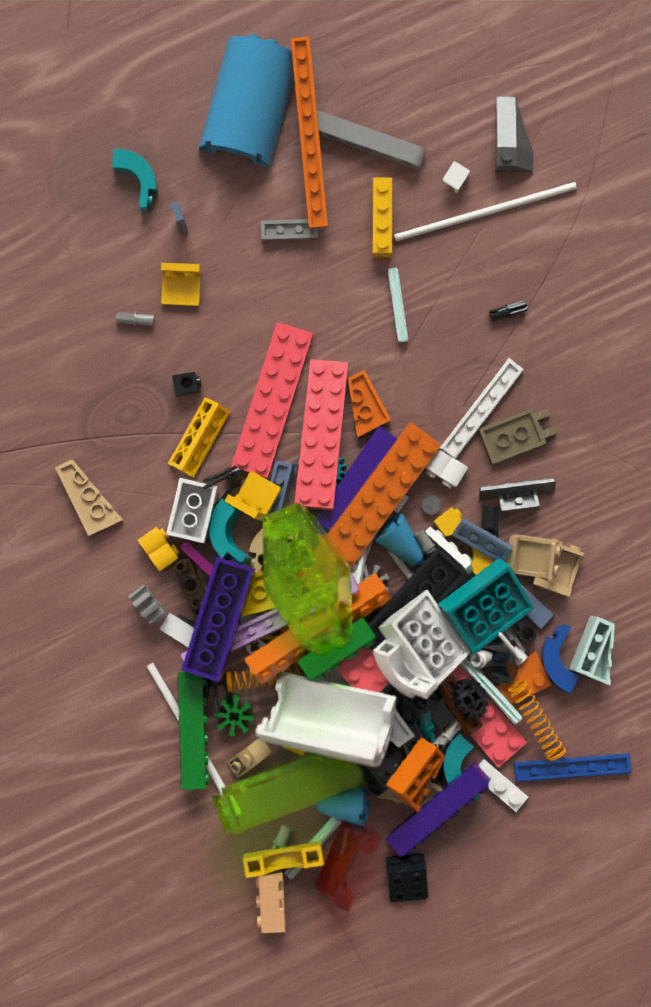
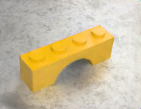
M373 178L372 258H391L392 178Z
M451 507L434 520L433 524L445 537L453 536L452 533L463 515L457 508L454 510ZM470 546L472 551L471 563L475 575L496 561Z
M318 841L246 853L243 856L246 878L266 875L284 868L324 865L322 843Z

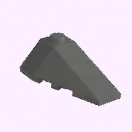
M496 97L495 172H533V151L516 97Z

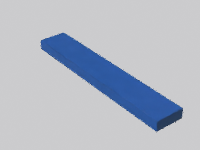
M629 753L559 758L554 761L545 759L513 762L515 782L631 773Z

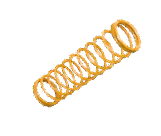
M296 664V665H295V675H297V671H298V675L301 676V675H300V671H299V667H298V665ZM289 666L287 673L290 671V674H292L291 667ZM251 669L249 670V687L246 682L244 670L241 671V688L239 685L236 671H234L233 688L231 672L227 671V686L229 692L235 691L236 681L239 690L242 691L243 677L247 690L250 689L251 678L254 688H258V680L256 681L255 685ZM274 676L272 677V684L270 680L268 681L271 688L273 687ZM264 682V685L261 684L263 688H265L266 682Z
M526 680L513 684L508 689L511 697L520 694L523 690H530L527 695L517 699L515 703H519L529 696L534 697L531 702L520 706L519 710L526 708L531 703H537V706L526 711L522 715L523 717L537 709H541L538 715L529 718L526 723L534 721L539 716H545L543 721L531 726L530 730L539 727L544 722L549 723L546 728L537 731L534 736L542 734L547 729L553 730L551 734L540 738L537 742L541 743L552 735L556 736L554 741L546 743L541 749H546L555 742H560L558 747L545 753L548 761H554L562 757L566 753V749L560 747L562 742L557 740V734H553L554 728L549 727L550 721H545L547 716L542 714L543 709L537 708L539 702L534 701L535 695L530 694V688H526L528 684ZM562 751V752L559 753L558 755H556V756H554V757H551V756H553L554 754H556L557 752Z

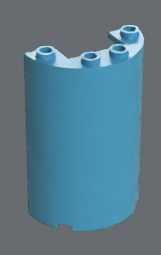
M254 34L231 36L227 40L199 150L217 154L218 150L252 158L254 164L272 167L295 80L292 50L278 45V42L274 39L263 40Z

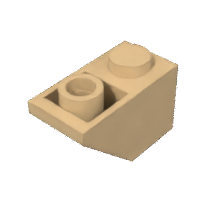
M258 738L226 763L237 778H239L259 764L272 751L265 742Z

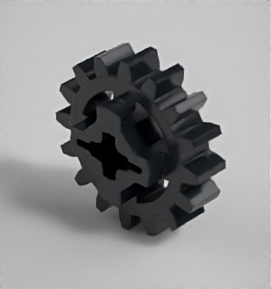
M461 679L456 682V685L452 686L454 691L450 693L454 697L451 702L456 704L454 709H459V716L464 715L465 720L471 719V721L483 717L484 713L488 712L485 708L489 706V703L486 702L488 696L484 695L485 688H480V682L475 684V679Z

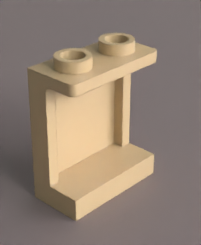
M518 534L510 536L509 544L513 547L508 555L507 564L511 566L515 574L547 578L548 581H553L555 577H558L560 566L557 565V559L560 558L562 547L559 546V540Z
M559 540V546L562 547L560 558L557 559V565L560 566L558 577H555L553 581H548L547 578L533 577L531 584L562 596L570 597L571 587L585 553L580 552L581 548L574 545L566 547Z

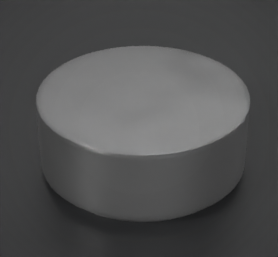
M427 496L422 501V510L426 514L434 515L439 512L441 502L437 497Z

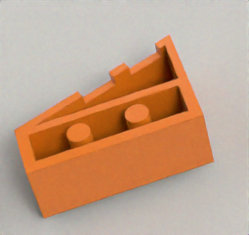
M420 738L386 785L402 803L420 812L421 806L419 804L423 796L428 795L429 790L427 787L431 779L436 778L446 756L437 746Z

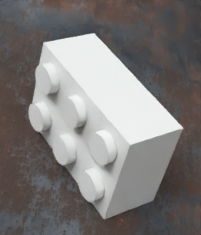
M179 478L166 534L206 544L210 518L214 510L219 488L211 486L204 490L203 486L206 485L204 483Z

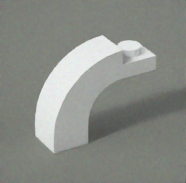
M385 639L373 650L376 663L382 674L404 695L410 698L417 695L427 699L438 688L437 681L418 674L406 663L401 645Z

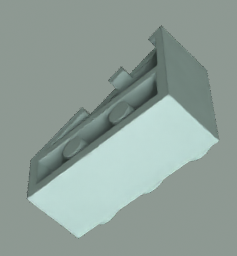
M590 615L569 669L601 683L611 685L610 667H612L611 652L613 649L615 624Z

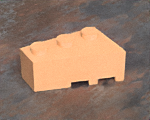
M276 870L266 875L256 876V888H259L260 895L257 896V908H260L261 916H257L258 928H261L262 933L285 932L283 870Z

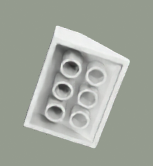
M425 590L390 616L379 627L388 641L401 645L406 663L415 672L437 681L438 685L471 653L428 590Z

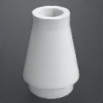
M479 650L475 654L471 653L470 663L476 668H483L490 663L493 654L496 652L493 650Z

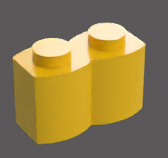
M155 527L138 539V541L161 572L179 559L178 554L180 552L174 544L170 545L166 539L169 536L163 528L159 530L158 527Z

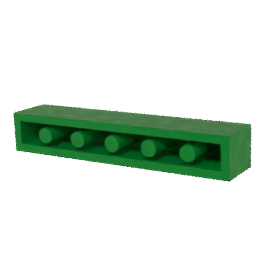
M186 671L178 672L181 790L206 789V785H209V773H205V765H208V753H205V746L208 745V735L204 734V726H207V714H203V706L207 704L206 695H203V687H206V678Z

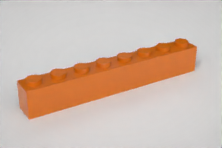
M376 573L358 584L360 592L310 615L245 658L244 660L259 683L263 684L271 680L273 676L286 670L290 665L392 599L387 588Z

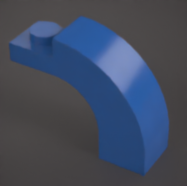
M561 624V626L557 625L552 635L555 636L553 639L545 637L541 649V661L551 682L563 691L571 693L579 676L567 670L560 660V647L571 629L570 626Z

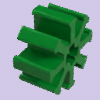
M234 694V705L231 706L226 697L222 698L220 705H223L226 710H219V713L215 714V718H225L218 722L217 727L219 730L222 731L223 727L230 723L229 736H235V725L237 724L242 729V733L247 732L249 725H246L243 720L253 722L254 712L245 713L244 711L251 708V702L247 699L239 707L240 695ZM231 712H238V718H231Z

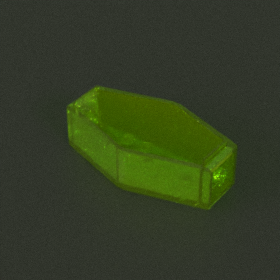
M297 502L264 516L263 575L264 588L267 595L304 649L318 655H324L329 652V649L346 646L347 642L352 641L351 571L348 563L312 511ZM289 535L293 536L291 542L287 541V537ZM300 571L304 572V576L302 578L298 577V573ZM311 608H315L316 610L315 614L310 615L309 613Z
M310 753L222 787V792L212 795V799L224 833L242 835L243 830L301 810L347 789L360 788L359 784L363 783V772L354 762Z

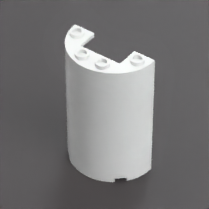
M283 672L281 679H278L276 682L275 690L278 691L279 699L276 706L272 707L271 719L268 721V718H264L262 724L258 725L256 730V736L261 741L372 767H377L381 764L392 732V718L395 716L396 707L395 696L322 680L317 683L315 680L311 682L308 677Z

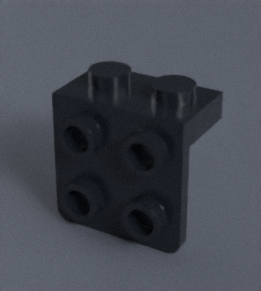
M395 687L387 694L396 697V708L411 725L443 698L438 688L427 699L417 695L410 698Z
M389 740L386 753L379 766L372 767L357 763L355 767L357 768V773L368 783L371 792L378 797L389 788L386 785L399 768L405 757L397 746Z
M424 853L404 855L402 857H385L391 902L428 898Z

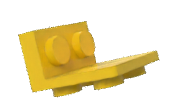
M161 262L163 274L161 303L163 305L199 306L200 264Z
M250 471L239 493L235 497L228 494L225 502L249 516L264 522L282 488Z

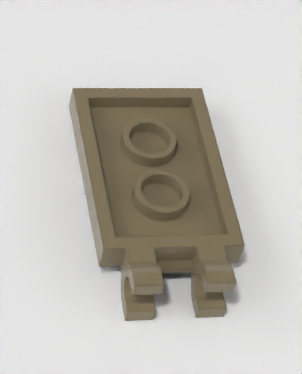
M531 408L479 429L492 465L545 445V438L557 434L555 426L544 430L540 420L550 416L547 408L536 413Z

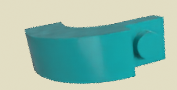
M114 149L112 162L114 172L129 173L138 178L141 183L139 208L143 212H149V206L153 205V195H150V193L158 194L157 181L153 170L140 155L129 150Z
M221 498L210 518L209 534L212 545L222 558L232 559L236 563L249 565L252 558L236 546L232 537L233 526L242 514V511Z
M457 733L452 738L453 740L449 742L444 752L446 757L444 759L443 773L448 784L461 774V763L473 748L460 733ZM476 794L473 797L474 801L477 802L481 796Z

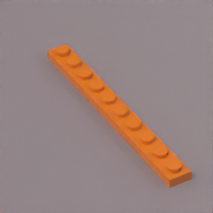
M310 37L291 38L308 223L309 229L328 227Z

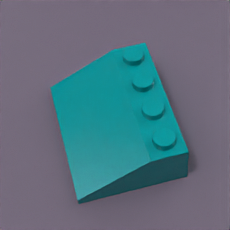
M500 558L438 604L472 654L477 653L498 637L499 633L506 631L534 609L511 566Z

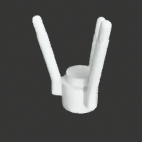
M510 627L516 636L514 640L517 646L513 647L502 633L498 635L510 649V653L513 654L518 666L528 656L524 653L526 650L520 643L515 631Z

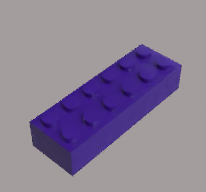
M216 557L181 670L217 682L222 681L256 572L255 568Z

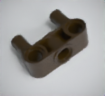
M188 556L171 565L192 612L194 610L199 612L206 591ZM190 580L196 582V588L193 591L187 589V583Z

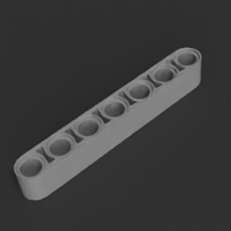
M317 110L319 136L414 169H420L426 154V149Z

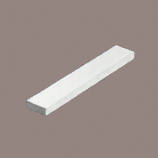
M508 358L439 449L456 459L524 369Z

